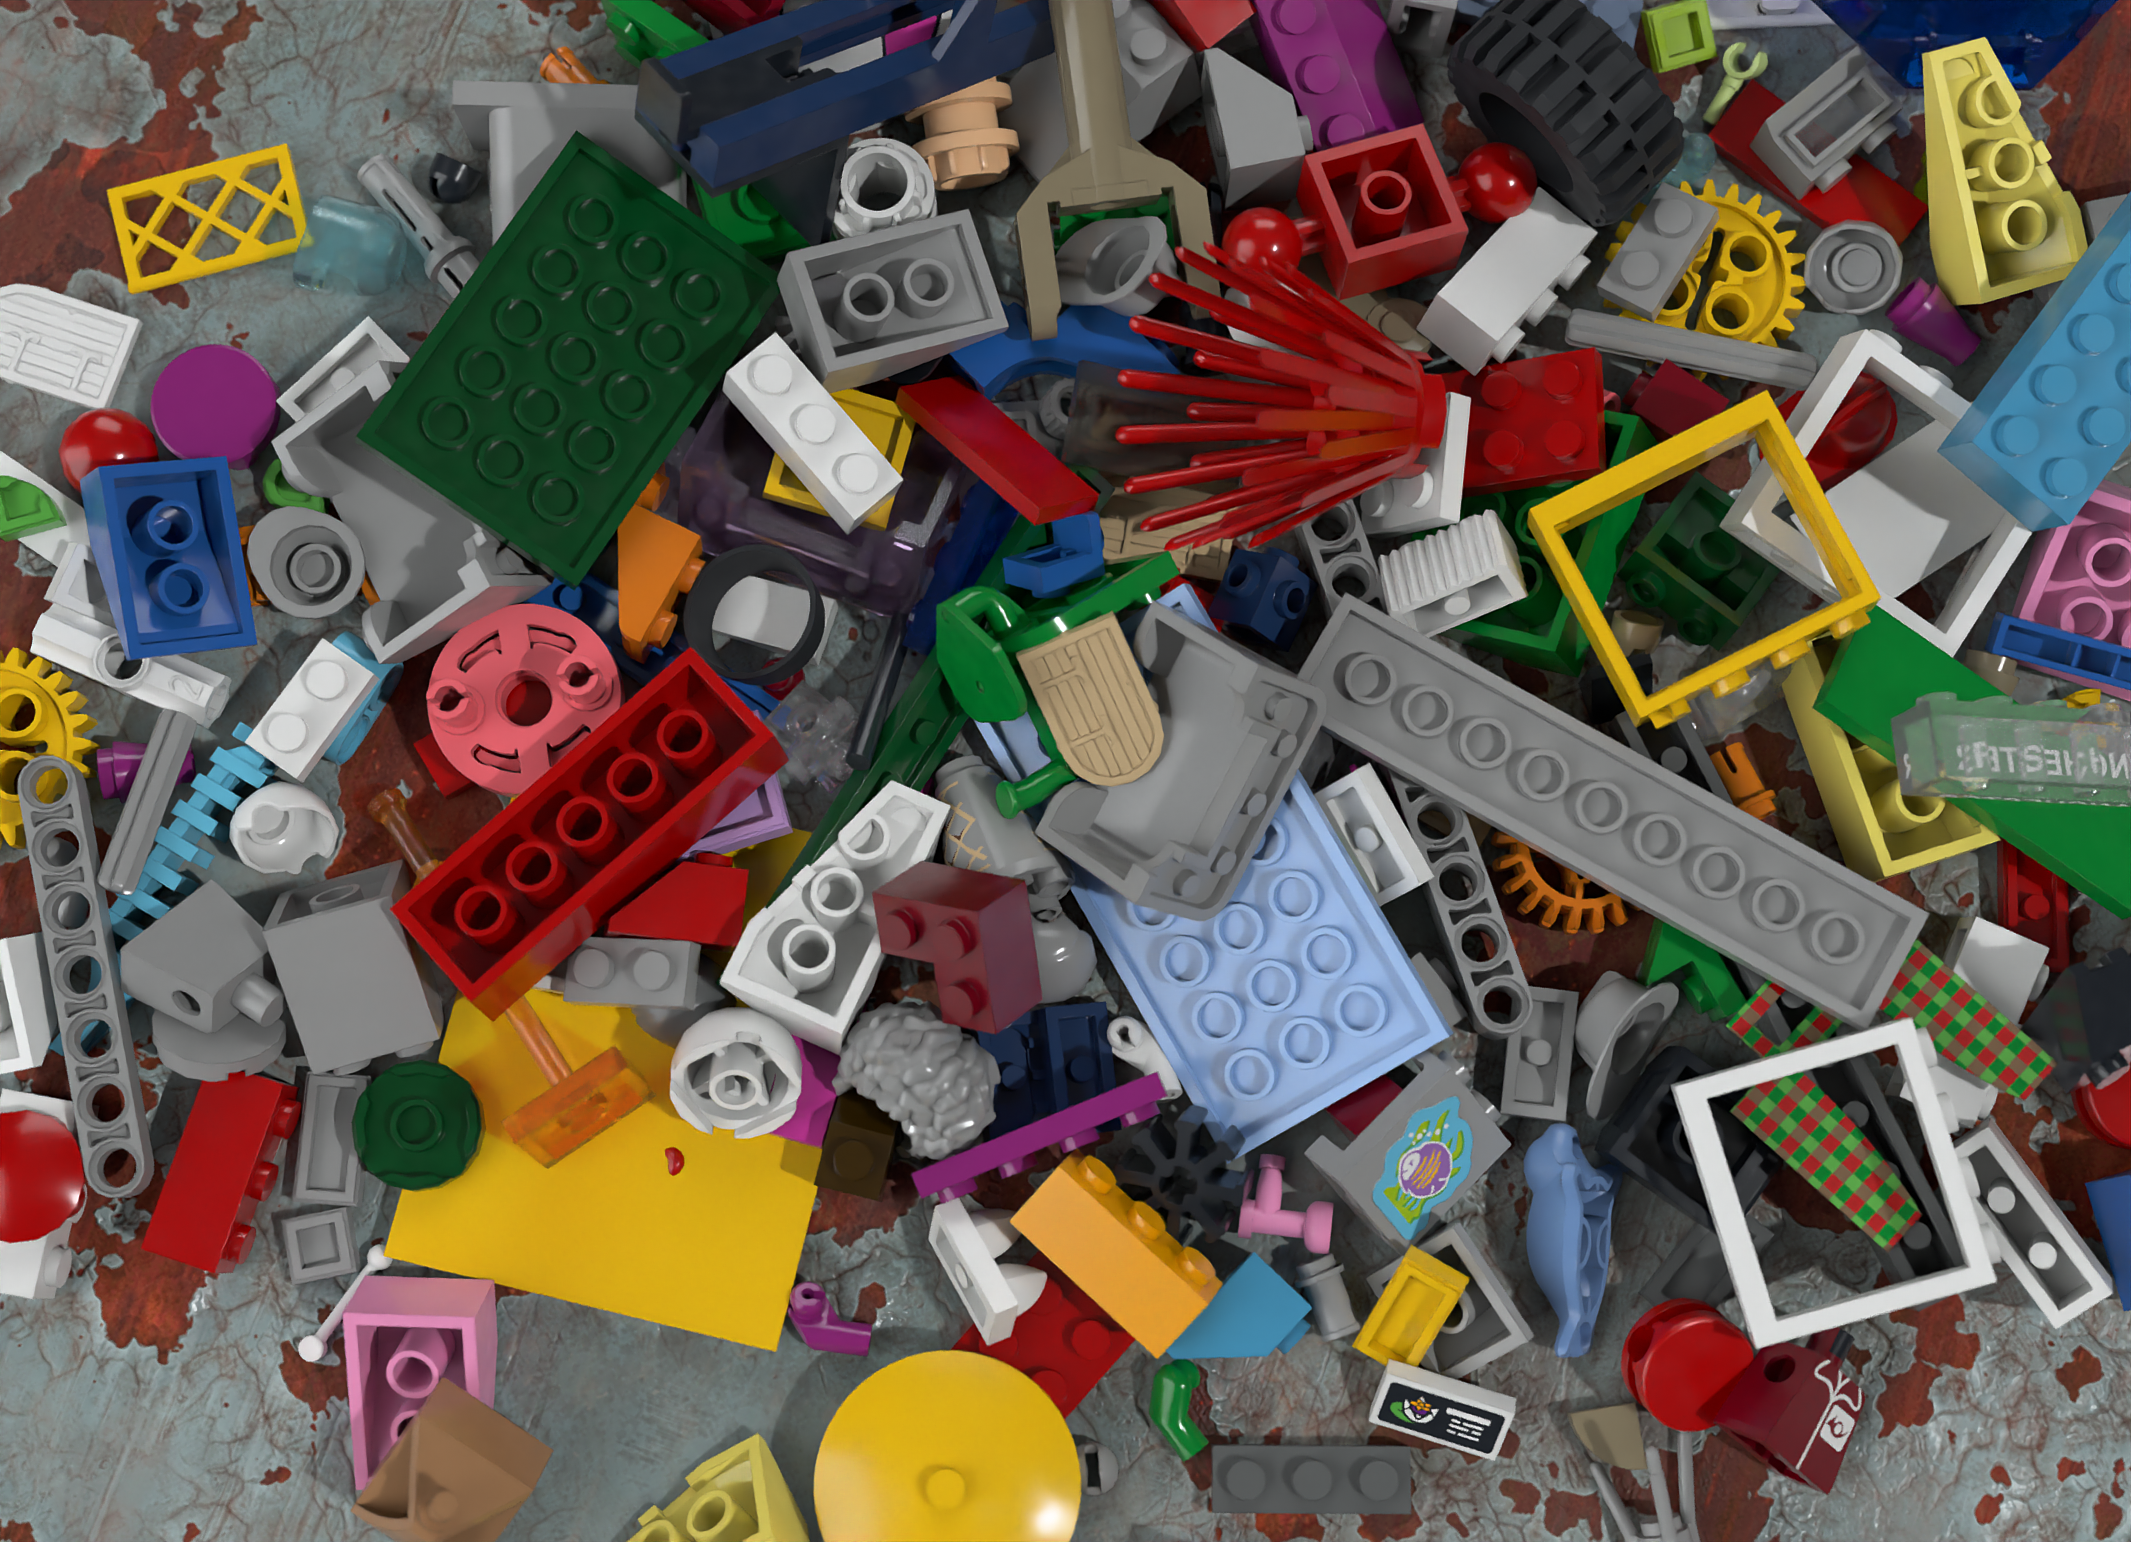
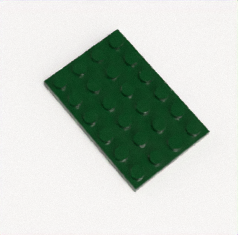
M576 130L358 432L355 442L575 591L781 292L777 282L779 273Z

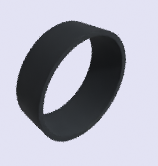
M765 544L745 545L721 554L710 562L698 575L686 599L683 619L684 631L689 647L691 646L715 673L748 685H770L793 676L813 657L824 633L825 608L813 580L797 558L775 546ZM763 571H781L803 581L809 591L810 612L806 628L795 647L780 661L762 670L745 673L731 671L719 658L712 637L715 612L725 594L743 578Z

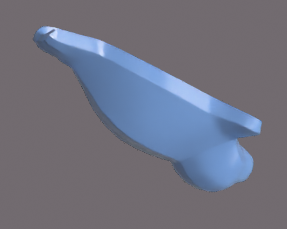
M1555 1123L1550 1125L1542 1136L1533 1141L1524 1157V1174L1527 1184L1533 1192L1527 1223L1526 1248L1535 1280L1559 1318L1555 1354L1559 1358L1585 1355L1590 1353L1592 1349L1596 1318L1608 1273L1611 1213L1623 1175L1622 1170L1612 1164L1594 1169L1581 1150L1577 1131L1566 1123Z

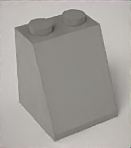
M404 859L280 893L262 931L312 1075L332 1070L334 1075L350 1074L368 1066L372 1058L393 1052L396 1053L397 1057L414 1056L428 1050L433 1046V1041L440 1039L445 1015L430 956L390 911V908L412 889Z

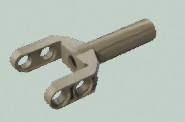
M1048 0L1069 146L1018 210L1013 222L1031 341L1053 339L1058 336L1057 314L1061 307V298L1049 212L1056 211L1057 217L1154 205L1157 204L1160 197L1168 196L1175 247H1185L1216 263V259L1211 257L1203 247V241L1214 245L1206 188L1174 163L1156 157L1131 137L1112 0ZM1176 256L1178 274L1183 282L1221 297L1220 285L1217 279L1182 262ZM1187 302L1193 319L1211 318L1209 310Z

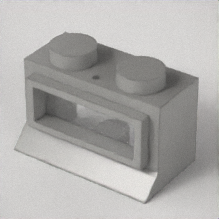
M1857 45L1765 120L1749 147L1799 201L1816 186L1822 193H1825L1838 183L1852 169L1847 160L1862 148L1868 155H1871L1883 146L1898 131V128L1892 122L1904 105L1866 65L1860 47Z

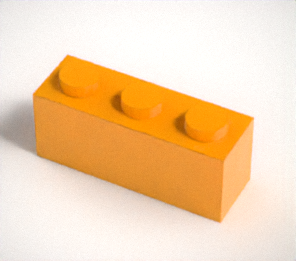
M1077 1148L1055 1169L1009 1221L1157 1359L1206 1308L1223 1285L1214 1276V1267L1202 1253L1192 1247L1184 1248L1165 1230L1166 1226L1163 1219L1153 1208L1141 1201L1134 1202L1116 1185L1114 1174L1103 1162L1092 1156L1085 1157Z

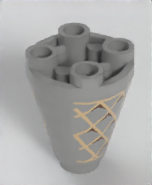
M964 756L945 764L936 772L934 777L938 785L935 790L936 800L951 806L941 831L945 865L1025 879L1032 916L1042 923H1047L1056 918L1062 912V907L1058 900L1065 896L1075 883V872L1070 861L1062 852L1035 834L1039 824L1027 809L1018 812L1017 816L1013 819H1007L1000 813L995 793L998 783L1002 782V779L991 767L984 766L979 756Z

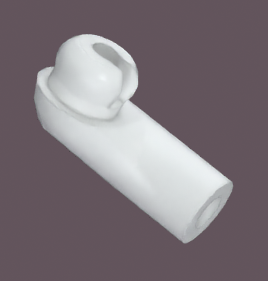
M1120 1016L1114 1019L1107 1029V1039L1112 1046V1052L1118 1058L1144 1072V1076L1159 1072L1168 1096L1157 1100L1156 1103H1165L1181 1096L1182 1088L1180 1081L1149 1026L1129 1016Z

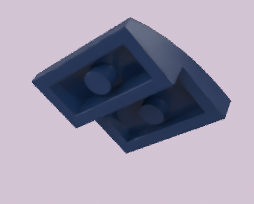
M1106 1001L1044 1007L1039 1010L1027 1011L997 1034L970 1029L971 1036L977 1044L995 1057L1001 1076V1083L994 1085L993 1109L996 1118L991 1125H988L982 1131L983 1143L1117 1088L1112 1046L1107 1039L1109 1021ZM1118 1116L1095 1126L1097 1133L1122 1130L1120 1117Z

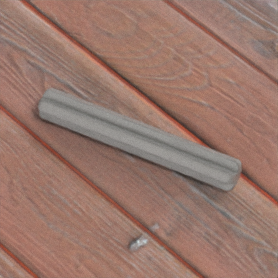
M1580 308L1574 309L1570 314L1565 332V339L1569 345L1583 348L1595 347L1599 351L1663 363L1665 359H1668L1679 367L1800 391L1807 390L1815 377L1816 357L1812 354Z

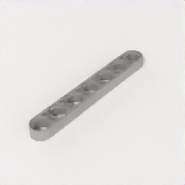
M53 755L39 756L29 761L22 768L18 778V795L85 1175L89 1185L98 1194L110 1198H131L140 1194L150 1184L154 1174V1159L124 992L121 990V975L105 889L97 884L101 864L87 786L82 772L74 764ZM61 769L68 780V788L65 795L59 801L52 804L42 803L36 793V784L39 777L48 770ZM63 831H71L78 839L79 852L70 864L63 867H55L47 856V846L56 834ZM83 894L90 904V916L82 927L75 930H66L59 921L58 909L68 896ZM85 957H93L100 964L102 978L99 985L93 991L79 994L72 988L69 981L71 968L78 960ZM104 1021L111 1027L113 1043L105 1055L91 1058L82 1049L81 1035L90 1023ZM106 1085L117 1086L125 1098V1107L122 1114L111 1122L100 1121L94 1115L92 1109V1100L95 1093ZM118 1149L129 1151L136 1161L134 1178L122 1187L112 1186L106 1180L103 1173L106 1158Z

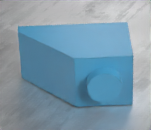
M1250 1252L1222 1282L1223 1285L1206 1308L1167 1348L1166 1352L1173 1359L1265 1357L1275 1348H1278L1285 1355L1311 1327L1303 1317L1312 1309V1306L1255 1252Z

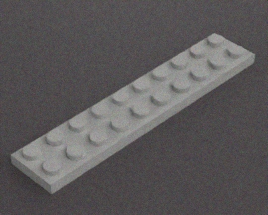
M1348 593L1344 594L1298 676L1325 693L1327 708L1319 728L1321 731L1859 1031L1866 1030L1870 1025L1929 916L1928 912Z

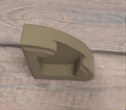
M1635 1402L1567 1412L1568 1420L1576 1437L1596 1457L1606 1463L1624 1469H1647Z

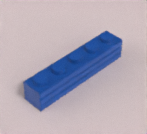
M1996 612L1984 648L1990 653L2008 656L2131 690V648Z

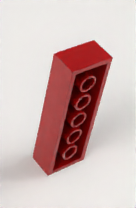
M690 646L390 908V911L469 1002L494 1022L784 766L789 759L775 735Z

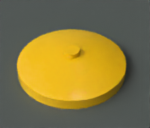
M935 1350L907 1356L885 1366L863 1381L845 1399L829 1423L820 1445L814 1473L815 1512L824 1542H1070L1077 1522L1081 1499V1474L1076 1446L1066 1421L1051 1398L1036 1382L1010 1364L991 1356L964 1350Z

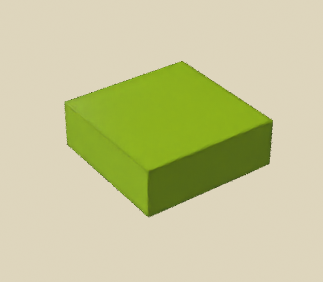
M1679 0L1640 12L1653 72L1662 73L1717 57L1706 0Z

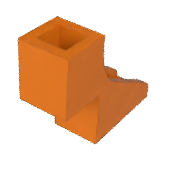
M665 462L659 467L615 531L618 536L619 627L622 634L623 649L630 658L642 664L645 663L653 647L661 650L667 644L677 623L678 616L673 613L682 596L684 594L688 595L696 578L708 565L707 562L703 561L701 535L653 513L661 505L670 484V478L666 477Z

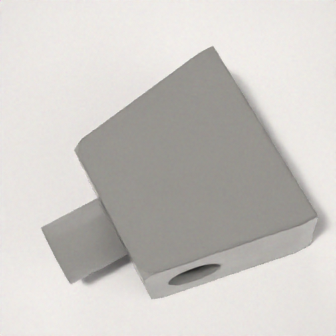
M211 879L121 948V990L127 995L204 1033H216L241 1012L262 1027H268L282 1015L288 1004L284 992L273 985L276 981V969L262 932L264 928L219 884Z

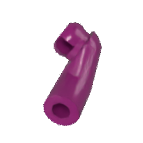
M806 1281L797 1284L792 1289L787 1309L788 1316L809 1348L826 1352L869 1356L873 1324L840 1320L827 1299L824 1289L817 1283Z

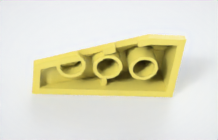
M1986 37L1922 54L1930 248L1939 287L1953 306L1983 304L2064 280L2088 249L2081 211L2071 192L2062 191L2047 163L2052 157L2042 140H2034L2019 112L2021 101Z
M758 1433L700 1464L685 1477L690 1487L662 1511L654 1504L638 1518L643 1528L627 1541L810 1542L807 1523L766 1441Z

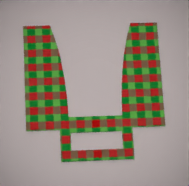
M1916 939L1879 1008L1893 1020L1912 1018L1915 1029L1922 1027L1927 1029L1936 1052L1990 1085L2025 1101L2055 1068L2058 1062L1919 940ZM1767 979L1728 1022L1726 1027L1761 1058L1827 1040L1843 1021L1815 1007L1788 1038L1777 1047L1754 1026L1786 990ZM1802 1071L1753 1085L1730 1111L1887 1253L1922 1216L1903 1184L1879 1152L1842 1110Z

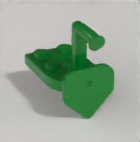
M1169 551L1104 561L1105 575L1070 585V593L1056 598H1042L1024 610L1008 596L993 587L980 585L964 589L937 605V661L960 706L971 718L980 723L1014 721L1023 716L1027 711L1051 759V762L1020 781L1011 784V782L1004 780L998 783L995 793L996 803L1000 813L1005 818H1015L1018 812L1042 802L1066 785L1080 778L1058 751L1055 738L1021 668L1016 653L1047 642L1064 631L1073 629L1112 611L1116 613L1126 607L1127 611H1133L1157 600L1162 596L1159 586L1180 574ZM983 612L992 630L988 633L984 632L971 619Z

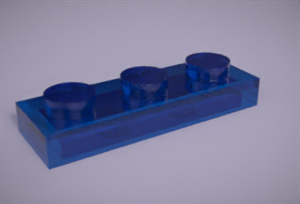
M980 477L978 482L973 484L966 492L961 503L959 523L951 540L941 547L935 558L933 566L934 576L924 598L920 599L913 606L907 619L908 632L902 645L925 656L930 654L936 644L937 605L960 591L974 586L1012 528L1019 513L1018 510Z

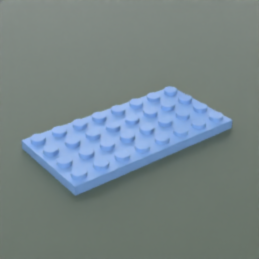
M1183 583L1155 601L1171 607L1218 632L1190 584ZM1150 605L1119 624L1132 654L1136 630L1143 621ZM1136 661L1148 686L1154 673ZM1027 711L1023 716L1014 721L980 723L974 720L1011 784L1026 778L1051 762ZM1299 769L1232 897L1224 909L1215 917L1206 921H1194L1135 905L1066 856L1075 872V883L1070 890L1193 1105L1204 1107L1208 1110V1115L1203 1122L1214 1142L1221 1139L1231 1125L1236 1126L1244 1136L1245 1143L1235 1159L1454 1034ZM1080 777V778L1076 779L1075 781H1073V782H1086V783H1090L1089 781L1083 779L1082 777ZM1053 795L1027 809L1038 824Z

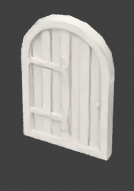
M17 283L1 287L0 378L9 384H17L93 410L97 408H110L143 323L139 319L50 291L48 288Z

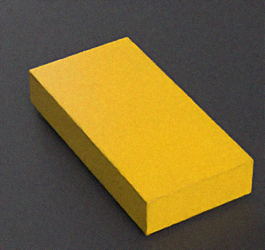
M1410 1245L1360 1329L1352 1347L1387 1366L1389 1359L1417 1367L1463 1293L1469 1277L1417 1247Z

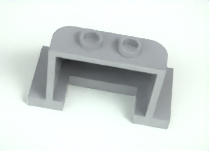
M453 80L452 107L473 149L490 151L493 245L576 130L686 207L688 173L634 119L638 85Z

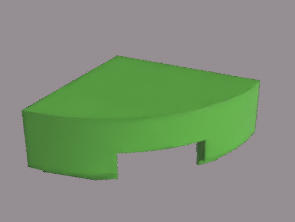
M0 475V538L3 541L8 542L67 526L65 517L58 504L43 493L40 488L11 476Z

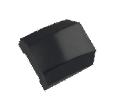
M1667 1046L1646 1065L1643 1074L1609 1122L1601 1129L1594 1151L1665 1202L1717 1235L1671 1088V1084L1713 1073L1716 1070L1684 1046ZM1741 1089L1707 1098L1745 1218L1785 1160L1730 1112L1746 1094Z

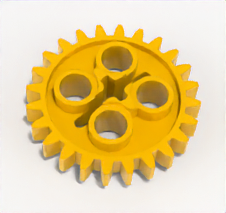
M1707 179L1699 195L1694 197L1718 208L1719 220L1672 292L1678 301L1679 308L1675 310L1662 308L1655 321L1651 322L1606 298L1603 301V305L1606 308H1622L1620 317L1688 330L1685 327V321L1700 285L1701 276L1698 272L1709 256L1713 232L1719 231L1723 234V241L1707 280V284L1711 288L1700 303L1695 330L1692 331L1779 348L1775 338L1786 341L1795 329L1787 318H1797L1805 307L1803 302L1793 297L1794 295L1801 294L1806 288L1804 277L1791 273L1800 268L1806 256L1802 253H1787L1786 248L1794 240L1797 233L1795 230L1777 234L1774 226L1782 214L1779 210L1771 212L1765 217L1757 213L1761 204V195H1755L1744 205L1738 202L1739 189L1737 184L1733 183L1725 196L1720 197L1716 196L1713 180ZM1681 181L1677 189L1694 196L1687 181ZM1639 202L1631 213L1634 224L1627 221L1620 223L1615 236L1621 243L1610 244L1605 253L1607 260L1613 261L1647 205ZM1742 252L1750 256L1754 261L1756 270L1747 272L1736 268L1731 262L1729 254ZM1722 308L1732 312L1737 319L1738 328L1726 329L1718 325L1713 318L1712 310ZM1647 360L1646 365L1651 368L1657 362ZM1692 369L1694 377L1700 381L1708 373ZM1718 374L1722 381L1729 378V376Z
M14 647L9 652L6 660L3 652L0 650V741L15 748L35 746L45 742L48 744V749L44 753L0 750V849L4 836L11 847L22 850L26 847V835L19 795L15 793L13 785L17 773L32 759L39 756L53 755L74 764L82 772L84 778L96 777L97 771L83 764L82 761L83 756L96 753L98 749H101V746L83 738L82 734L93 729L98 723L95 718L87 714H76L88 702V698L78 691L67 692L73 679L61 671L50 675L53 664L39 656L29 664V655ZM33 703L36 711L33 722L24 730L17 731L14 723L17 712L26 704ZM51 769L39 777L36 784V793L42 803L52 804L59 801L65 795L68 788V780L65 773L61 769Z

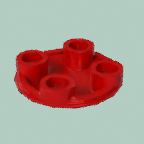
M30 1110L1 1113L0 1241L7 1243L35 1241L60 1228L68 1218L76 1215L83 1207L85 1201V1170L82 1153L73 1134L68 1130L66 1124L57 1117Z

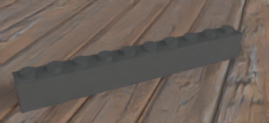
M1627 711L1616 715L1607 726L1615 741L1734 806L1688 714L1667 726L1656 729L1652 720L1635 728ZM1724 955L1746 1001H1748L1767 979ZM1785 990L1757 1022L1763 1034L1779 1047L1816 1006ZM1842 1022L1828 1039L1851 1033L1847 1024ZM1862 1054L1802 1071L1842 1110L1879 1152L1922 1214L1888 1253L1865 1233L1890 1284L1894 1285L1965 1265L1959 1243ZM1952 1295L1905 1308L1920 1311Z

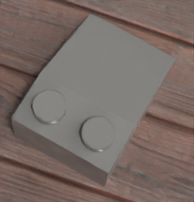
M1112 0L1131 137L1139 142L1203 94L1194 52L1145 0ZM1056 52L1025 64L1008 84L1011 89L1013 104L1008 109L997 113L999 128L1012 129L1017 132L1020 150L1014 156L1038 183L1050 172L1069 146Z
M969 209L788 252L777 277V282L805 366L829 394L882 380L1005 332L1009 327Z

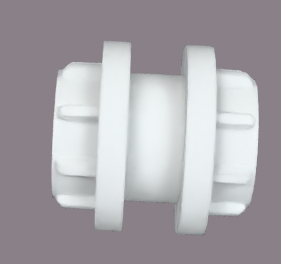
M888 138L866 139L847 148L832 231L837 240L937 216V203L931 171L925 160L913 148ZM887 192L902 197L895 206L882 211L868 210L860 206L864 200L877 193Z

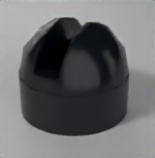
M436 152L429 168L427 181L430 192L438 200L448 204H460L468 200L475 192L482 173L449 156Z

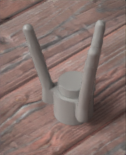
M1677 1430L1680 1516L1678 1513H1672L1658 1449L1653 1446L1646 1449L1648 1473L1657 1515L1640 1521L1642 1533L1637 1532L1603 1465L1598 1461L1591 1463L1590 1471L1625 1542H1700L1695 1521L1691 1432Z

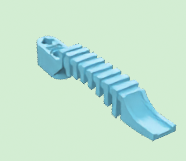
M350 631L341 633L332 642V645L375 674L380 680L324 753L323 757L336 765L344 764L355 753L394 693L404 670L402 662L379 664L375 654L370 651L364 640ZM239 722L231 735L245 743L254 729ZM248 744L229 750L217 747L209 759L216 764L207 776L198 773L191 784V787L196 789V792L188 803L179 799L171 812L177 816L169 829L160 825L154 840L158 844L147 858L135 892L131 896L116 894L119 896L111 908H108L120 975V949L126 940L131 941L147 929L140 924L145 914L147 913L158 920L174 908V906L158 897L163 889L168 887L173 891L189 896L199 886L197 882L177 870L184 860L197 864L207 870L215 856L196 845L203 834L206 833L225 844L230 838V827L215 819L221 809L226 807L232 812L236 811V808L245 801L244 798L239 796V793L246 782L257 789L277 782L272 777L279 766ZM90 957L91 978L87 993L93 991L99 985L102 978L100 964L93 957ZM124 992L126 1009L128 1010L136 999ZM92 1022L83 1030L81 1046L86 1054L111 1030V1027L106 1022ZM59 1033L48 1048L64 1056L61 1034Z

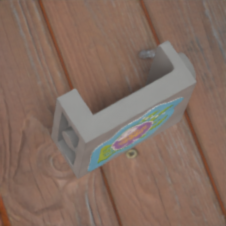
M1425 1050L1411 1058L1421 1073L1344 1151L1321 1135L1304 1152L1305 1156L1366 1228L1402 1257L1410 1245L1414 1246L1511 1146V1143L1495 1124L1501 1117L1498 1110L1475 1089L1468 1090L1465 1084L1471 1079L1470 1074L1453 1056L1444 1050L1437 1056Z

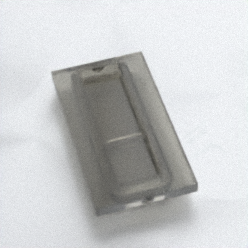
M1085 360L1078 361L1071 406L1068 410L1069 417L1061 462L1127 477H1136L1189 468L1191 457L1199 453L1247 447L1248 440L1121 444L1116 440L1115 432L1119 427L1125 425L1219 422L1190 419L1186 410L1189 404L1193 402L1252 404L1254 402L1125 388L1117 380L1118 373L1123 369ZM1241 476L1177 488L1214 496L1238 489Z

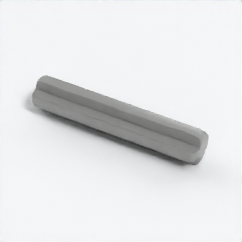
M164 709L159 714L97 877V884L107 891L131 896L137 888L197 728L196 720L185 713Z

